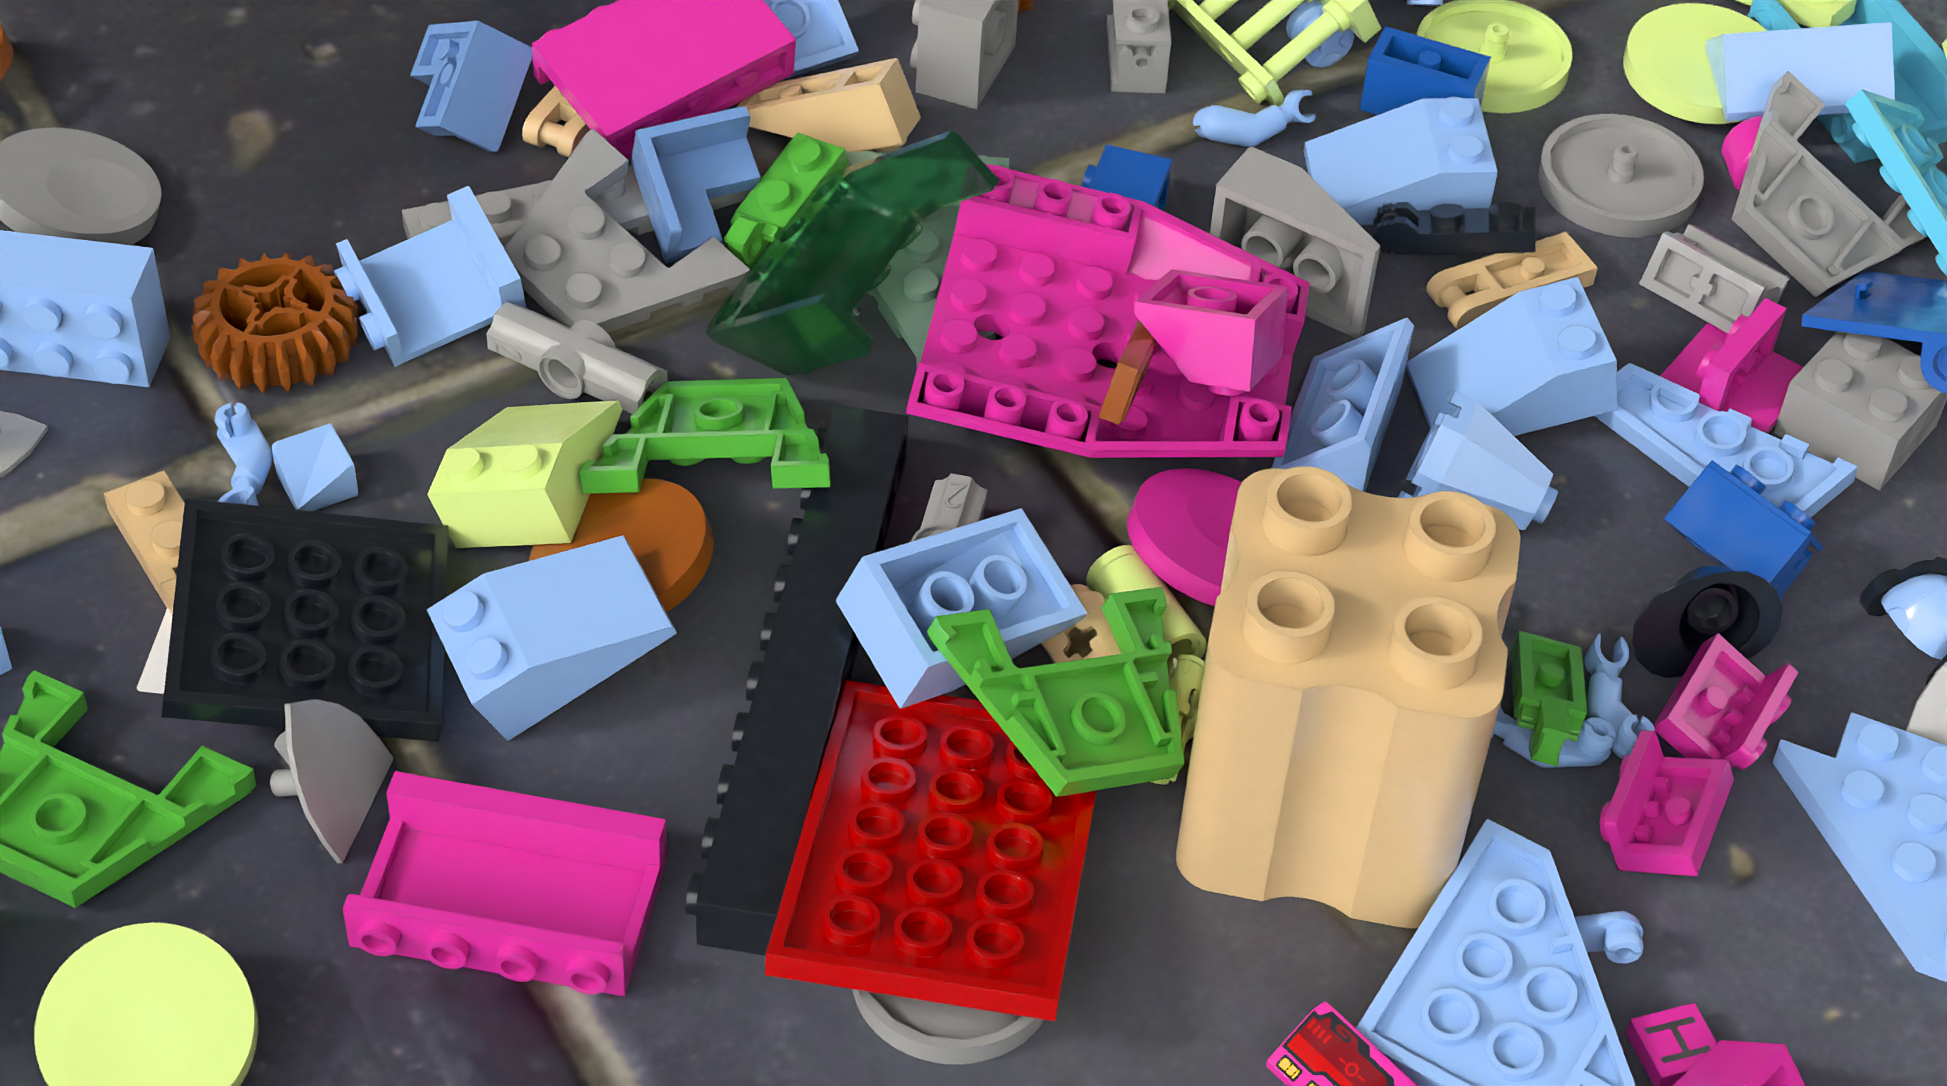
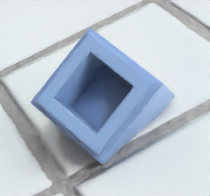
M331 423L279 440L272 445L276 475L295 510L315 511L359 496L354 463Z

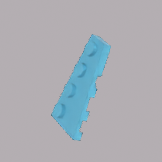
M1861 89L1845 103L1856 121L1852 125L1853 131L1858 139L1866 147L1874 150L1883 165L1879 170L1883 179L1893 190L1901 193L1911 208L1907 212L1910 222L1922 235L1930 238L1939 252L1935 257L1936 262L1947 276V175L1936 167V164L1944 157L1935 140L1931 138L1925 140L1919 133L1918 128L1926 122L1919 108Z

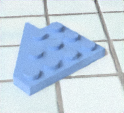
M1852 712L1844 729L1835 758L1781 739L1772 763L1914 969L1917 972L1947 982V745Z

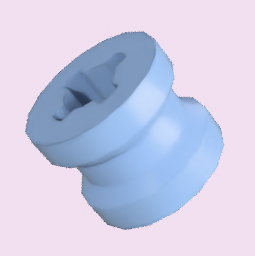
M1313 0L1311 3L1307 1L1293 11L1286 27L1287 34L1291 40L1324 13L1322 10L1324 5L1319 0ZM1349 28L1343 33L1337 30L1305 57L1306 61L1313 67L1319 68L1331 66L1340 61L1353 45V32Z

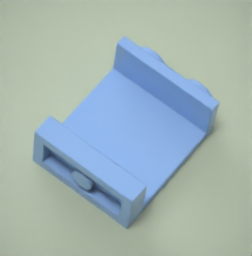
M469 186L447 195L452 216L451 221L359 261L347 239L336 243L343 267L334 270V274L340 280L347 296H352L354 301H360L366 314L359 317V321L374 351L384 347L394 367L492 324L494 313L506 301L526 308L521 278Z

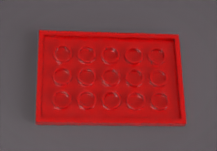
M846 680L766 951L765 975L1056 1021L1098 790L1056 797L979 700L940 695L900 709L887 686Z

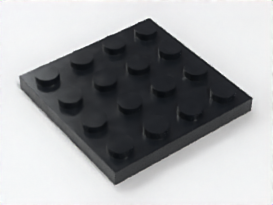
M185 498L161 717L286 728L285 704L317 699L340 704L357 714L378 737L438 742L442 727L444 645L427 609L446 598L448 526Z

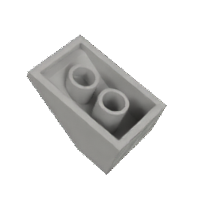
M1250 146L1216 184L1210 234L1309 282L1305 316L1354 338L1361 337L1365 332L1381 246L1303 168Z

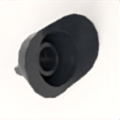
M1703 566L1689 571L1674 586L1659 592L1643 607L1633 628L1632 647L1636 659L1652 674L1665 678L1681 677L1686 672L1702 643L1717 633L1746 659L1753 657L1770 644L1780 627L1782 606L1778 593L1765 578L1748 571H1732L1722 566Z

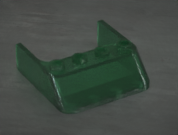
M953 130L833 173L813 190L785 228L781 230L717 311L706 328L707 335L715 343L785 376L798 373L804 376L817 368L869 355L876 346V342L855 321L860 312V308L857 306L858 302L867 291L876 288L887 278L892 270L889 262L898 250L904 249L919 236L923 229L921 222L944 206L993 191L999 183V179L962 137Z

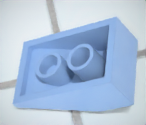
M1423 98L1305 142L1304 145L1308 174L1359 225H1373L1378 207H1383V204L1389 205L1391 203L1396 205L1397 202H1408L1419 212L1420 210H1431V208L1441 204H1457L1464 209L1489 208L1491 205L1498 172L1478 98Z
M1578 277L1520 291L1406 363L1408 375L1430 428L1439 412L1452 416L1456 406L1445 402L1451 391H1457L1479 402L1513 436L1617 410V360Z
M1022 508L863 556L836 599L838 606L900 709L949 693L966 684L930 640L927 630L936 616L990 609L1010 658L1013 659L1074 626L1088 614Z
M623 535L484 573L427 609L471 704L507 741L677 634L633 549Z

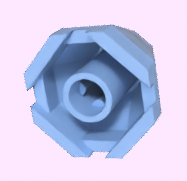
M1451 391L1445 402L1456 406V409L1452 416L1441 412L1437 415L1406 480H1412L1411 483L1417 485L1413 495H1410L1401 490L1398 498L1418 497L1440 491L1459 492L1474 497L1483 504L1503 511L1515 522L1520 530H1526L1531 520L1542 524L1558 494V490L1549 486L1553 473L1479 402L1457 391Z

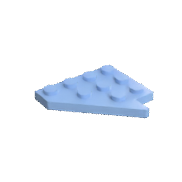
M1486 819L1356 1029L1419 1086H1635L1550 850Z

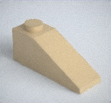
M898 58L778 82L746 98L737 106L747 107L751 117L749 127L791 138L800 133L851 152L875 149L877 153L894 151L906 143L908 135L921 118Z

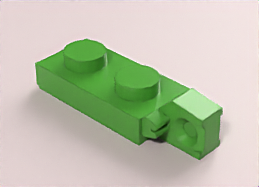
M797 133L737 208L731 219V224L733 225L724 237L729 251L748 268H751L770 242L777 244L779 241L789 243L847 168L849 162L845 149Z
M1519 630L1511 648L1514 717L1517 718V726L1532 730L1528 745L1531 760L1557 767L1565 740L1577 741L1587 715L1582 649L1579 646Z

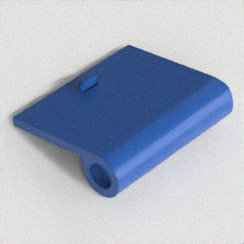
M1863 271L1802 315V327L1922 342V374L1930 386L1947 394V281Z

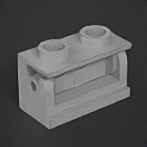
M1112 0L1113 12L1112 15H1107L1106 19L1111 92L1166 93L1171 49L1168 1Z
M1688 224L1683 235L1679 232L1674 234L1668 231L1663 232L1639 284L1728 333L1735 320L1741 314L1749 317L1765 298L1778 304L1790 277L1696 226Z

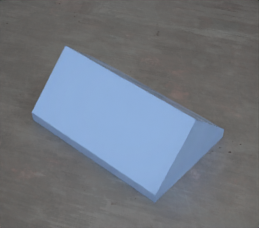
M1891 22L1723 34L1706 40L1705 49L1726 122L1744 121L1756 116H1763L1772 85L1787 71L1793 74L1825 104L1818 115L1850 113L1845 103L1861 89L1895 100Z
M1407 317L1313 357L1290 417L1284 456L1275 457L1271 469H1289L1300 466L1321 468L1335 474L1346 484L1358 490L1366 491L1403 383L1414 325Z

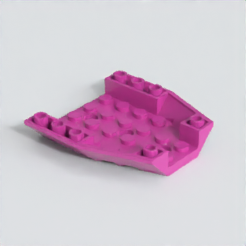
M972 160L961 199L950 251L921 361L917 366L906 414L1090 458L1283 457L1286 450L1292 410L1291 406L1286 405L1291 364L1304 325L1310 283L1146 202ZM1175 269L1288 286L1282 357L1250 392L1246 391L1241 395L1227 397L1211 392L1209 385L1189 382L1157 343L1144 380L1125 421H1121L1120 425L1099 418L1116 368H1106L1098 364L1096 360L1107 359L1118 364L1139 321L1134 314L1135 301L1168 271ZM992 331L1003 339H986L977 332Z

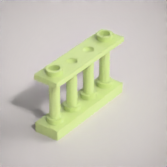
M1167 0L1168 11L1172 9L1241 75L1238 78L1239 83L1258 104L1266 99L1271 105H1282L1285 98L1276 82L1337 30L1343 33L1349 28L1364 43L1381 30L1368 0H1319L1324 5L1322 7L1324 13L1261 66L1246 50L1305 0H1271L1230 36L1215 20L1238 0H1205L1199 6L1193 0Z

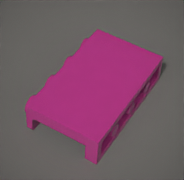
M618 0L610 5L595 8L586 17L561 29L550 30L539 40L533 42V76L539 84H544L551 80L590 130L594 129L628 160L632 158L636 130L723 111L793 75L796 38L763 0Z
M394 772L386 792L390 820L361 894H349L343 906L349 946L361 948L377 956L395 954L428 960L448 969L466 967L499 973L510 980L519 982L537 980L569 986L584 994L608 993L626 996L668 862L666 819L403 772Z

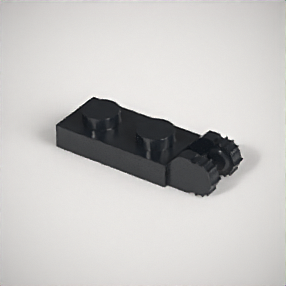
M1397 202L1396 205L1390 203L1389 205L1383 204L1381 208L1378 207L1376 218L1373 221V225L1376 227L1374 233H1372V238L1381 246L1380 250L1382 253L1452 255L1536 251V207H1523L1514 202H1500L1491 205L1489 208L1464 209L1457 204H1441L1431 208V210H1420V212L1408 202Z

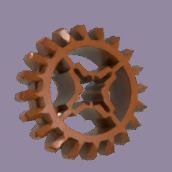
M289 251L278 259H269L263 253L261 260L251 263L240 258L238 268L235 270L219 268L217 280L203 282V293L194 299V324L191 325L194 343L198 345L199 355L204 360L205 367L213 368L219 381L232 379L239 390L251 384H256L262 394L271 386H282L288 393L292 384L303 382L312 387L316 374L333 376L336 363L349 361V351L351 347L357 345L356 337L359 333L357 320L359 319L357 301H354L352 296H347L340 280L334 274L332 264L318 266L312 255L297 261L293 259Z

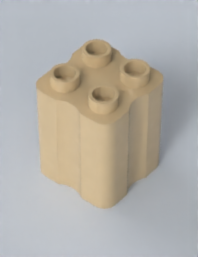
M1310 466L1289 469H1264L1251 474L1242 482L1238 490L1230 530L1221 594L1216 600L1208 640L1176 849L1178 869L1187 881L1206 891L1258 901L1279 897L1307 898L1330 905L1343 912L1349 918L1408 929L1420 927L1458 866L1503 696L1508 648L1501 637L1516 583L1521 540L1517 525L1506 513L1493 506L1483 504L1474 497L1453 491H1440L1411 498H1391L1373 495L1346 484L1338 476L1327 470Z

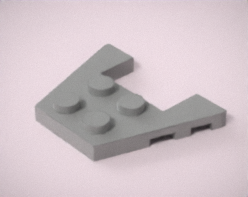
M1787 71L1772 85L1732 220L1816 298L1928 237L1922 235L1910 222L1907 212L1911 208L1902 194L1896 199L1882 219H1880L1798 142V138L1824 108L1825 104L1793 74Z
M594 129L585 134L504 247L521 278L523 290L559 323L571 327L579 320L594 322L609 333L650 319L652 311L676 303L686 307L703 301V294L723 287H727L730 292L745 286L748 283L750 269L715 237L710 238L675 265L667 268L592 200L627 175L629 162Z

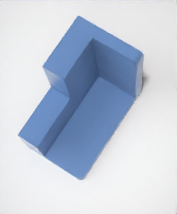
M480 21L429 25L410 75L430 85L415 127L433 136L454 135L486 151H498L532 59V47Z
M746 106L636 130L631 165L665 264L680 261L712 237H715L722 244L723 239L709 199L753 189L760 181V174L746 138L751 118Z

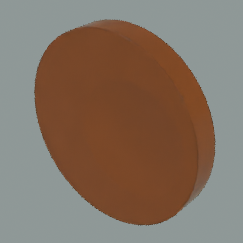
M643 479L639 492L590 493L572 542L534 545L529 561L623 535L633 549L667 613L689 596L704 577L714 551V536L702 506L692 493L682 486L669 481Z

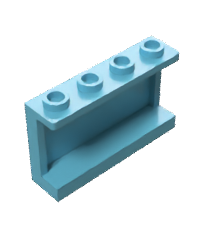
M1753 0L1750 12L1747 17L1759 23L1767 31L1810 28L1796 23L1777 0ZM1856 0L1854 14L1839 26L1891 22L1895 100L1920 109L1926 122L1918 128V131L1925 140L1931 138L1937 144L1947 142V59L1944 51L1898 0ZM1851 113L1816 116L1831 134L1833 140L1843 148L1854 163L1879 158L1875 151L1866 147L1854 133L1852 125L1856 121Z

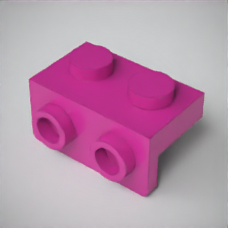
M1717 633L1702 643L1653 726L1655 731L1685 758L1729 760L1731 768L1735 766L1739 770H1744L1753 764L1765 750L1768 742L1763 738V735L1768 726L1779 719L1789 707L1792 698L1787 695V692L1798 675V671L1792 665L1786 663L1765 676Z
M1641 730L1631 754H1626L1622 759L1620 781L1612 800L1607 801L1603 805L1600 815L1601 836L1605 842H1609L1618 870L1698 876L1734 781L1729 760L1664 757L1656 732Z

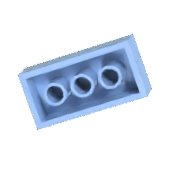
M0 230V370L150 387L171 338L153 248Z

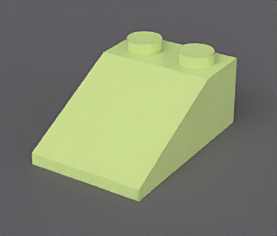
M619 400L506 407L449 447L427 495L443 525L448 526V535L455 548L571 543L590 494H582L579 474L580 467L587 460H593L597 463L604 456L602 445L613 435L623 410Z

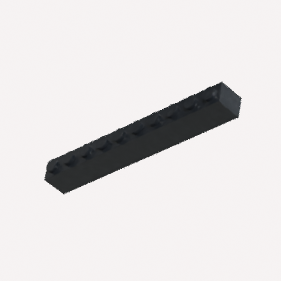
M835 405L829 428H818L816 436L818 437L819 451L821 454L826 453L829 459L831 486L802 488L800 509L805 510L803 519L794 517L791 522L787 554L793 557L790 565H779L774 587V602L779 603L777 613L766 612L762 625L760 650L766 651L763 662L753 661L749 670L746 700L752 701L749 713L738 712L734 723L732 752H738L735 764H723L720 772L717 804L723 805L719 819L709 817L704 829L701 857L708 859L704 874L693 872L688 886L685 911L688 915L696 916L697 945L766 956L846 680H851L860 645L858 637L838 606L836 599L861 558L884 550L907 460L909 418L907 415Z

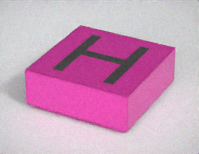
M1695 1003L1632 1018L1626 1030V1035L1653 1086H1673L1717 1044Z

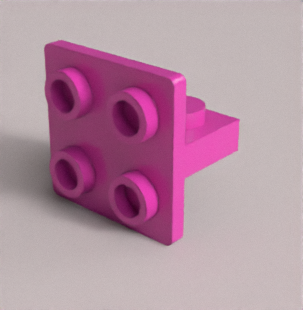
M1765 298L1749 317L1741 314L1735 320L1728 333L1707 323L1660 377L1700 395L1699 403L1714 410L1728 412L1731 408L1752 418L1751 426L1768 434L1777 423L1790 381L1803 368V366L1773 352L1787 308Z

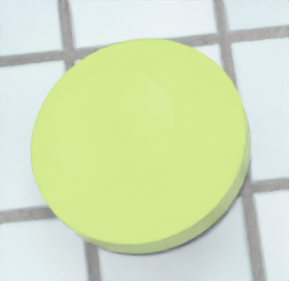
M1455 0L1432 10L1418 27L1417 36L1491 57L1481 103V111L1516 113L1538 108L1557 97L1567 83L1572 62V48L1569 39L1553 20L1529 6L1510 0Z
M1682 3L1661 7L1643 16L1632 28L1623 57L1624 71L1634 90L1648 103L1667 114L1705 124L1740 122H1726L1705 49L1706 40L1723 34L1767 30L1751 18L1720 6Z
M139 923L117 928L94 938L74 952L62 964L48 984L38 1008L35 1023V1050L40 1070L48 1086H240L248 1073L255 1054L258 1038V1016L253 994L243 972L236 961L218 943L195 930L168 923Z

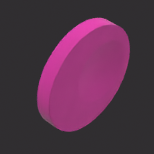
M1180 468L1162 471L1151 476L1142 484L1132 503L1127 517V530L1130 540L1141 559L1162 580L1191 598L1215 606L1217 597L1221 594L1230 530L1238 490L1242 482L1219 473L1200 469Z

